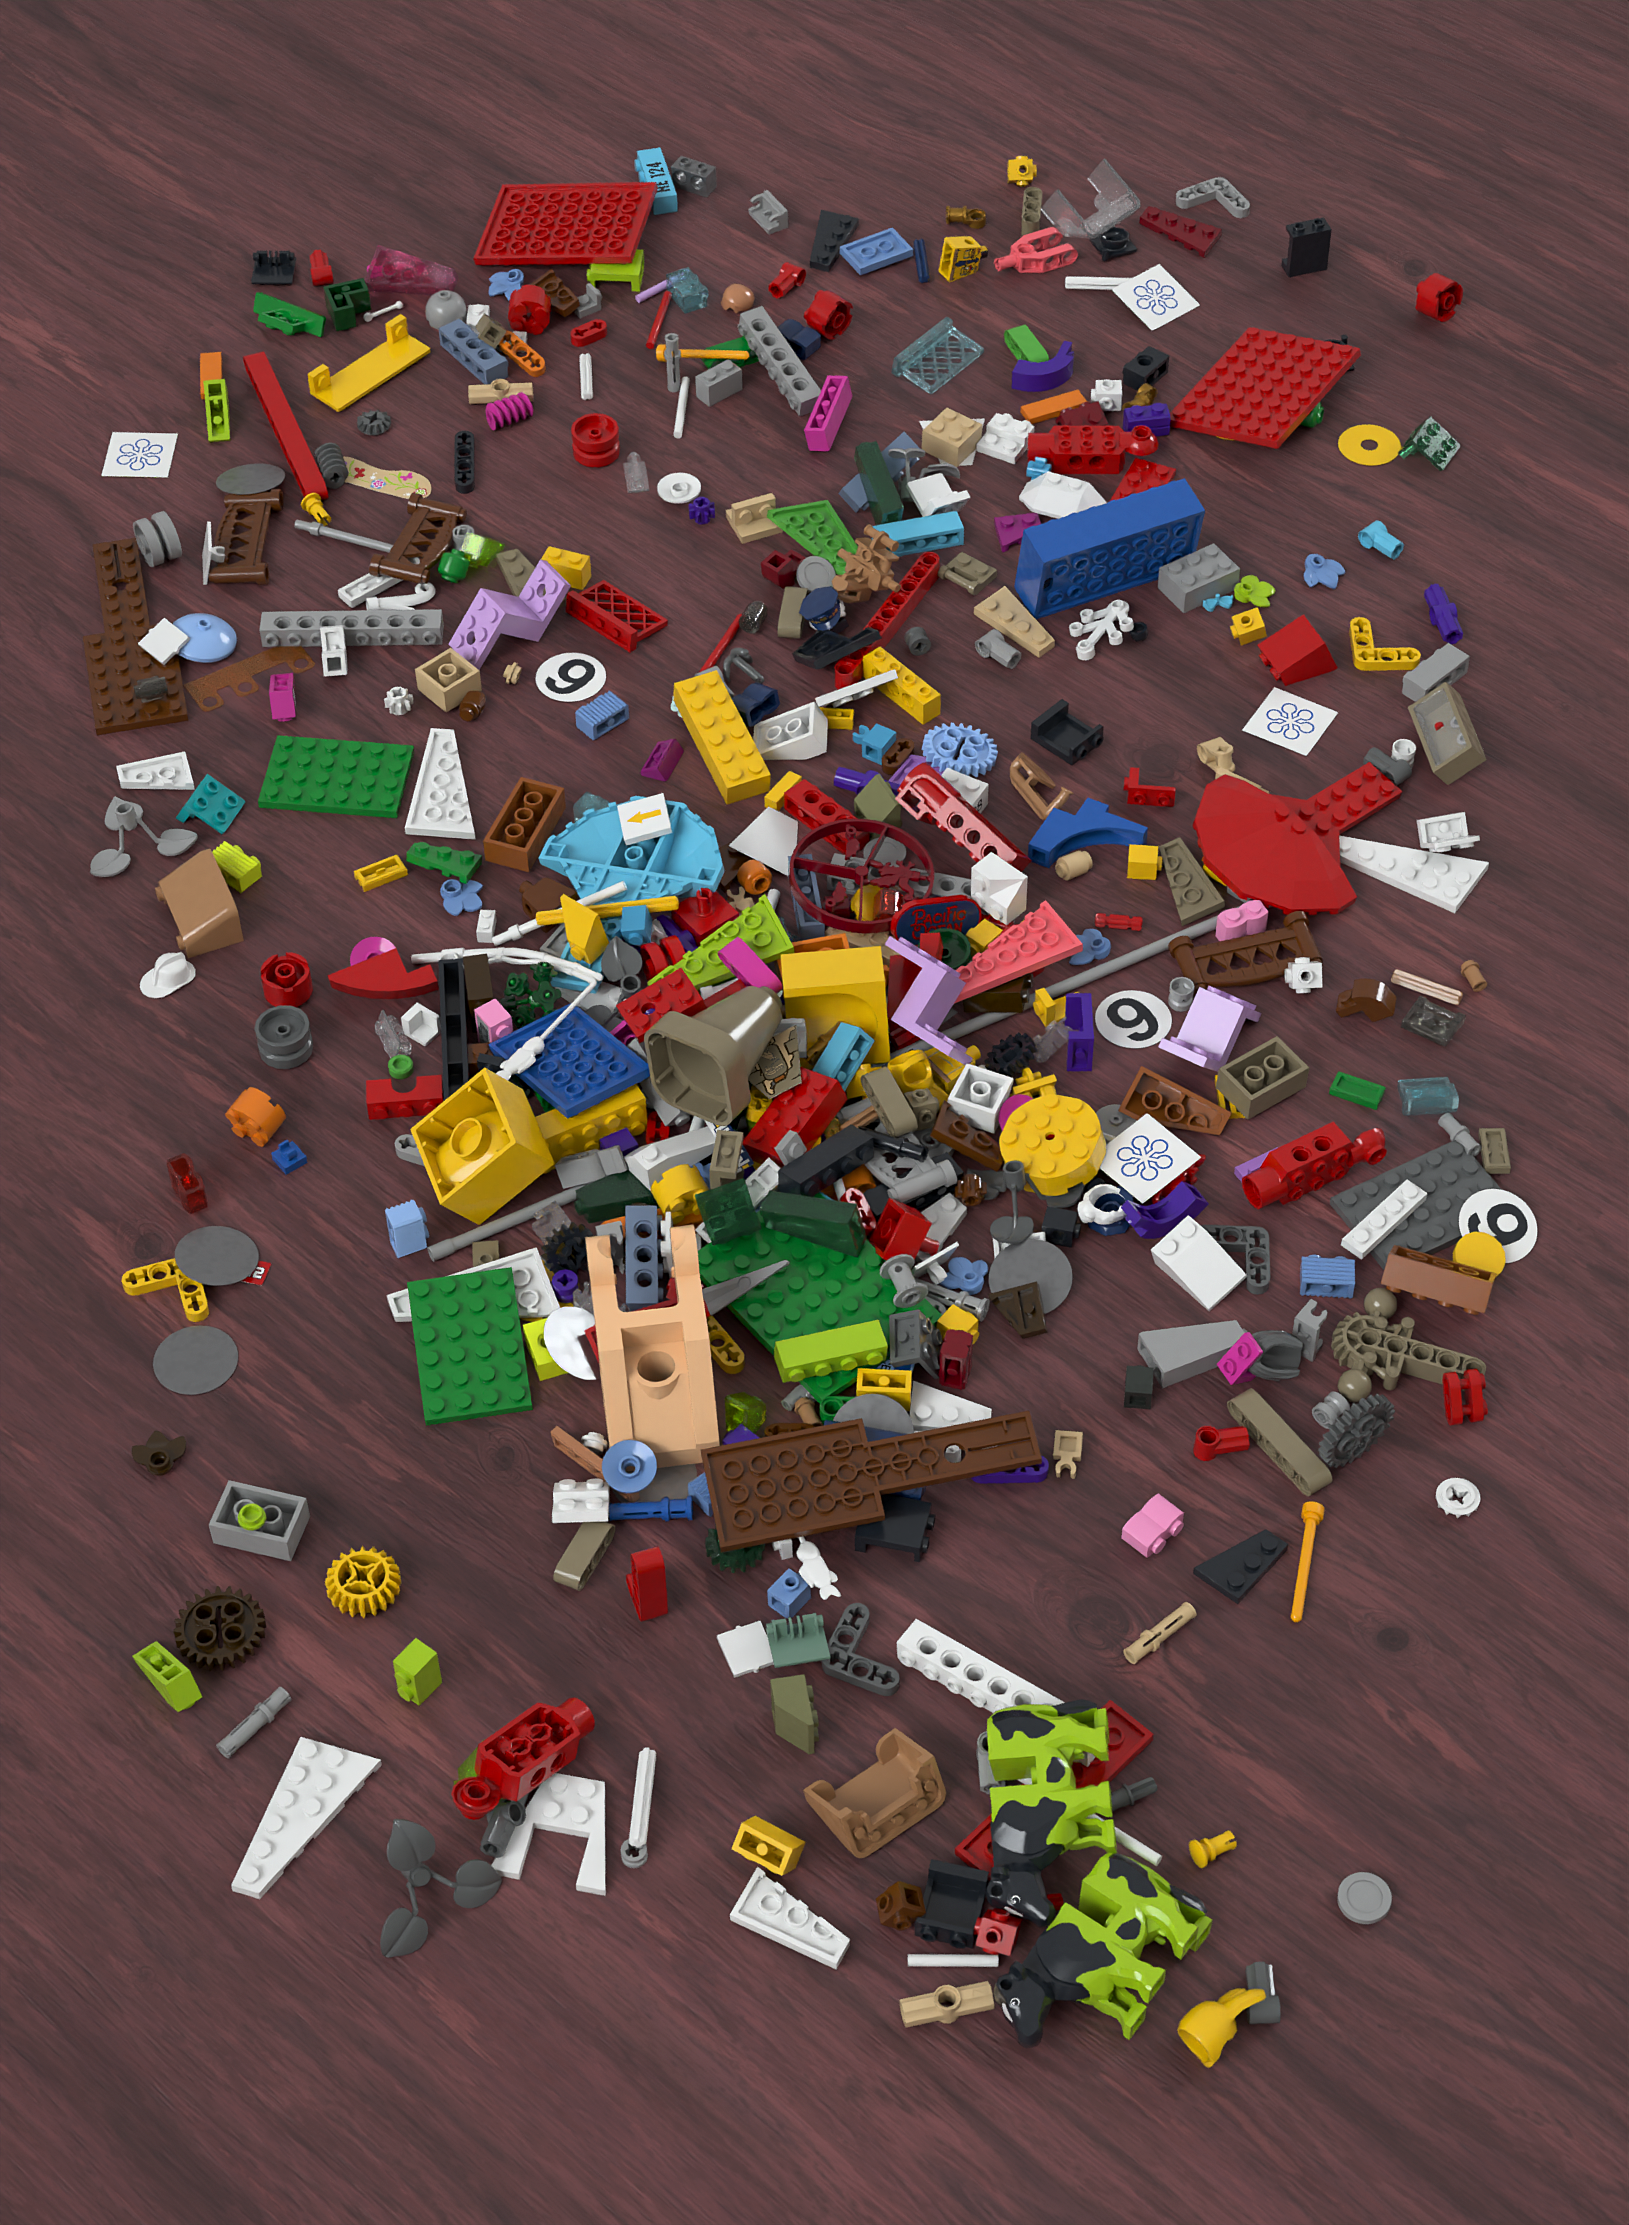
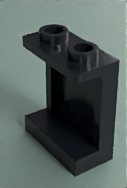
M1315 218L1286 225V231L1290 236L1288 257L1282 259L1281 266L1287 276L1290 278L1327 270L1332 229L1325 218Z
M1061 699L1031 722L1030 739L1073 766L1079 760H1083L1094 748H1098L1104 740V726L1099 724L1092 729L1069 714V703Z
M889 1494L880 1495L885 1520L857 1525L855 1551L866 1553L867 1545L869 1544L913 1553L914 1561L920 1562L922 1553L927 1554L930 1537H926L928 1530L933 1531L936 1515L931 1514L932 1503Z
M931 1859L928 1869V1881L923 1896L926 1914L922 1917H916L915 1936L928 1942L940 1941L949 1943L952 1947L959 1949L965 1947L973 1949L976 1938L974 1927L977 1918L981 1917L986 1889L989 1883V1872Z

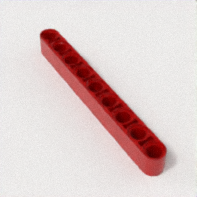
M925 552L917 559L900 581V590L898 592L893 591L865 626V628L870 627L878 630L882 638L840 658L835 665V687L838 690L860 681L863 677V656L878 647L884 649L937 581L939 578L940 559L936 553Z

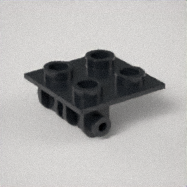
M257 250V252H253V261L255 263L251 284H292L296 264L294 252L288 250L279 251L278 253V250H275V257H273L272 250H269V257L267 251Z

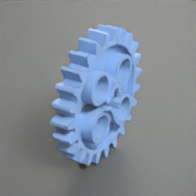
M943 723L941 728L934 726V730H928V734H925L922 750L923 756H927L926 762H932V767L939 766V772L949 768L967 776L972 774L978 777L979 773L985 775L986 770L991 771L992 766H995L998 754L996 750L997 745L993 744V739H987V733L980 734L981 729L974 731L971 725L964 728L962 723H960L959 727H956L954 723H951L950 727ZM965 740V743L961 747L959 757L957 760H955V757L958 755L960 745L962 741Z

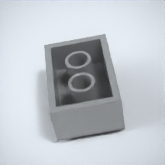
M1213 543L1160 567L1158 589L1183 613H1186L1201 606L1203 600L1215 598L1216 594H1220L1221 597L1234 591L1235 585L1239 583L1240 568Z
M229 1480L209 1523L213 1543L291 1561L310 1518L307 1499ZM250 1503L259 1505L266 1514L264 1525L253 1531L243 1529L238 1522V1514L241 1508Z

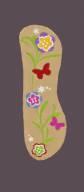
M343 457L349 471V475L345 480L346 483L409 499L412 493L421 494L423 498L431 493L429 480L418 473L405 470H381L357 459Z

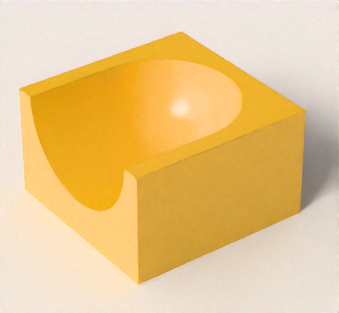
M881 946L781 954L786 1019H805L807 1050L818 1041L817 1038L821 1034L825 1035L840 1021L860 1027L875 1040L861 1065L890 1061L886 989ZM814 1054L806 1060L799 1058L801 1067L813 1069L814 1066L810 1065L808 1061Z
M483 1068L410 1129L440 1205L478 1225L482 1224L555 1164L524 1090L487 1068Z

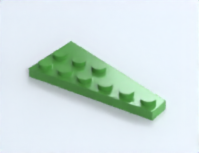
M828 500L768 510V519L814 556L826 559L833 566L837 575L846 573V562L837 555L838 551L843 548L855 554L858 546Z

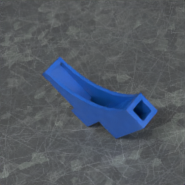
M1087 798L1076 815L1053 808L1029 842L1028 857L1032 860L1031 862L1050 868L1058 858L1086 846L1098 844L1146 845L1148 827L1108 813L1109 805Z

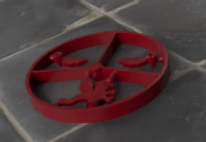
M844 819L824 824L804 836L795 847L791 856L789 884L795 900L811 917L838 930L862 934L881 933L891 930L892 918L862 921L863 886L871 884L878 888L889 889L891 886L895 887L899 882L900 889L908 893L904 896V900L909 902L918 900L913 899L914 889L908 885L909 880L918 883L919 880H927L929 887L922 899L931 898L934 867L928 852L913 836L900 828L884 822L869 819ZM856 831L880 834L864 866H858L857 868L799 857L815 841L832 834L846 832L845 837L848 843L846 844L845 860L847 861L851 857H856V853L860 851V843L855 839ZM885 838H892L912 850L924 864L928 876H923L918 871H911L910 869L915 868V863L912 864L911 861H909L906 867L903 866V861L898 860L896 864L899 867L894 865L891 867V862L883 865L881 862L875 861L874 858ZM869 867L877 868L881 878L869 881ZM797 868L855 880V883L860 885L859 921L832 914L835 911V906L844 903V899L847 898L846 888L842 886L840 881L832 893V899L825 901V910H822L812 903L800 890L794 877L793 869Z

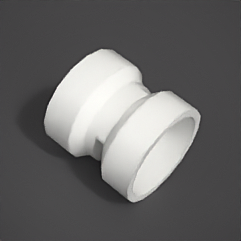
M1408 739L1395 741L1392 746L1391 758L1395 761L1399 759L1405 760L1412 769L1416 745Z

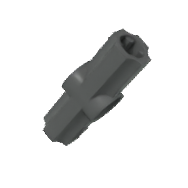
M529 1793L517 1802L501 1798L498 1805L487 1814L488 1826L479 1848L485 1855H490L494 1858L503 1857L515 1827L522 1825L525 1821L526 1810L524 1805Z

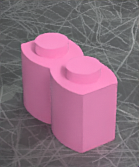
M1252 900L1242 904L1239 908L1225 910L1217 916L1215 936L1219 941L1264 933L1267 927L1268 910L1260 900Z
M1156 1494L1145 1504L1141 1511L1136 1513L1122 1528V1539L1146 1558L1153 1553L1158 1554L1164 1548L1165 1540L1171 1535L1175 1537L1184 1526V1513L1160 1494Z

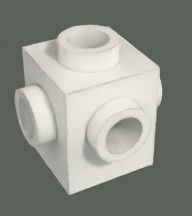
M1096 380L1095 389H1091V402L1099 401L1102 411H1121V380Z
M1309 957L1295 958V962H1289L1288 968L1285 969V983H1289L1290 988L1296 989V993H1309L1311 988H1322V963L1318 961L1310 962ZM1305 972L1304 977L1301 978V974Z

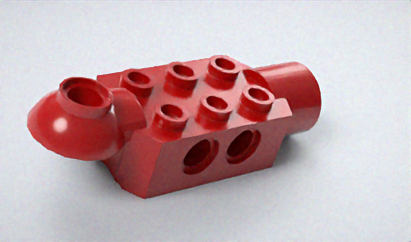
M1110 425L1053 426L1048 433H1028V463L1029 461H1035L1036 457L1047 459V464L1052 465L1051 471L1057 474H1119L1125 465L1126 452L1137 456L1150 455L1158 449L1159 443L1151 429L1143 425L1134 427L1131 432H1124L1119 426Z
M1333 1121L1270 1151L1258 1170L1242 1178L1244 1194L1250 1204L1256 1209H1261L1277 1200L1282 1205L1290 1201H1296L1304 1194L1313 1190H1319L1323 1185L1333 1180L1341 1179L1352 1166L1358 1163L1367 1162L1369 1165L1379 1163L1387 1153L1384 1131L1380 1128H1374L1362 1132L1352 1142Z
M569 1698L558 1707L537 1702L478 1744L474 1767L477 1777H466L458 1781L453 1786L451 1793L453 1802L462 1815L468 1819L477 1820L490 1813L498 1805L501 1798L517 1802L576 1759L579 1741L591 1733L595 1727V1720L589 1707L578 1698Z

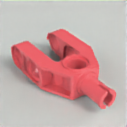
M1050 227L1022 236L1011 246L1010 255L995 258L994 265L998 271L1014 267L1019 273H1044L1072 264L1077 259L1078 252L1071 244L1054 247L1059 244L1063 235L1057 228ZM1056 234V237L1052 241H1049V238L1052 235ZM1035 240H1038L1035 246L1031 245ZM1071 251V254L1068 257L1064 258V255L1067 252ZM1053 256L1052 261L1046 263L1047 259Z

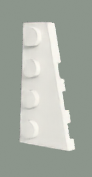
M759 1867L755 1870L730 1914L731 1921L834 1969L838 1968L850 1946L849 1938L825 1919L813 1914L808 1910L806 1904L794 1899L786 1892L783 1886L778 1882L774 1883Z

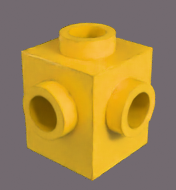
M1017 156L1016 160H1008V183H1016V186H1028V183H1032L1033 177L1037 175L1036 165H1033V159H1028V156Z

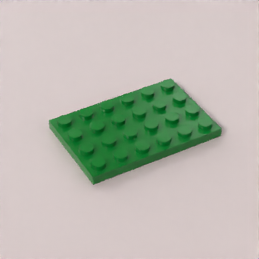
M277 735L258 799L259 808L397 818L414 756V745Z
M512 1267L407 1282L426 1426L533 1410Z

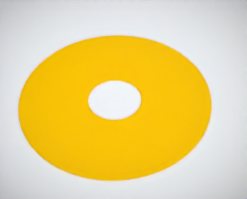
M1368 424L1351 427L1344 431L1338 440V447L1341 453L1349 460L1362 465L1371 466L1388 463L1398 456L1401 449L1398 437L1390 430L1377 425ZM1371 439L1378 443V447L1375 450H1365L1361 447V442Z

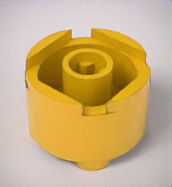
M688 1164L675 1166L662 1174L663 1179L659 1183L655 1180L651 1186V1193L664 1217L666 1212L671 1211L673 1224L681 1222L689 1214L699 1215L708 1209L707 1202L711 1197V1192L695 1165H693V1168H690Z

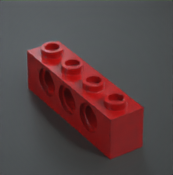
M803 779L784 792V809L811 830L838 820L858 819L848 809H844L832 797H828L816 785H812L806 779ZM856 831L855 839L860 843V850L870 841V832ZM846 832L823 837L825 841L846 855V844L848 843L845 837Z

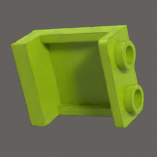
M636 250L632 263L589 264L590 269H587V281L591 282L595 288L597 280L631 282L632 291H640L645 266L644 250Z

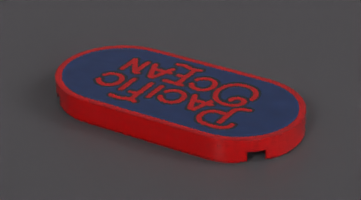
M967 895L912 900L905 903L899 912L896 911L891 920L890 928L892 935L897 941L902 937L918 947L920 933H929L941 928L957 930L966 936L969 929L976 927L981 922L982 914L979 905Z

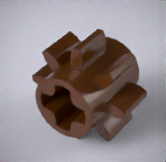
M967 1174L961 1180H957L955 1198H961V1203L966 1206H976L981 1203V1200H985L987 1183H981L979 1176Z

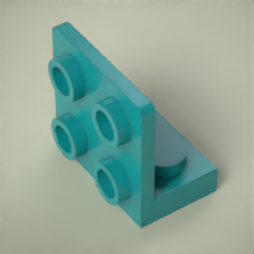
M207 774L176 816V819L184 823L188 817L193 819L194 816H197L216 831L224 834L244 805L245 800Z

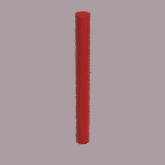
M670 291L664 292L646 343L648 349H653L672 297Z
M738 614L699 672L714 667L745 621L744 615Z

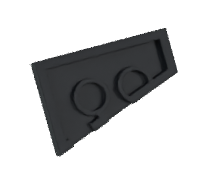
M1265 1529L1194 1567L1193 1574L1236 1604H1239L1288 1550V1544Z

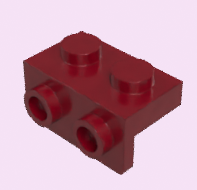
M1087 401L1075 409L1071 407L1060 411V415L1055 420L1057 425H1108L1099 401L1094 403Z

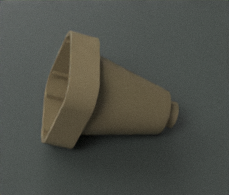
M747 986L692 1017L675 1011H670L663 1015L644 1035L651 1082L657 1094L666 1103L718 1126L729 1125L750 1104L751 1096L748 1078L782 1020L780 1011L782 1003L779 996L772 989L765 986L759 988Z

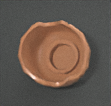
M732 284L725 289L721 305L725 311L728 308L733 309L735 313L747 311L753 306L754 294L751 289L742 284Z

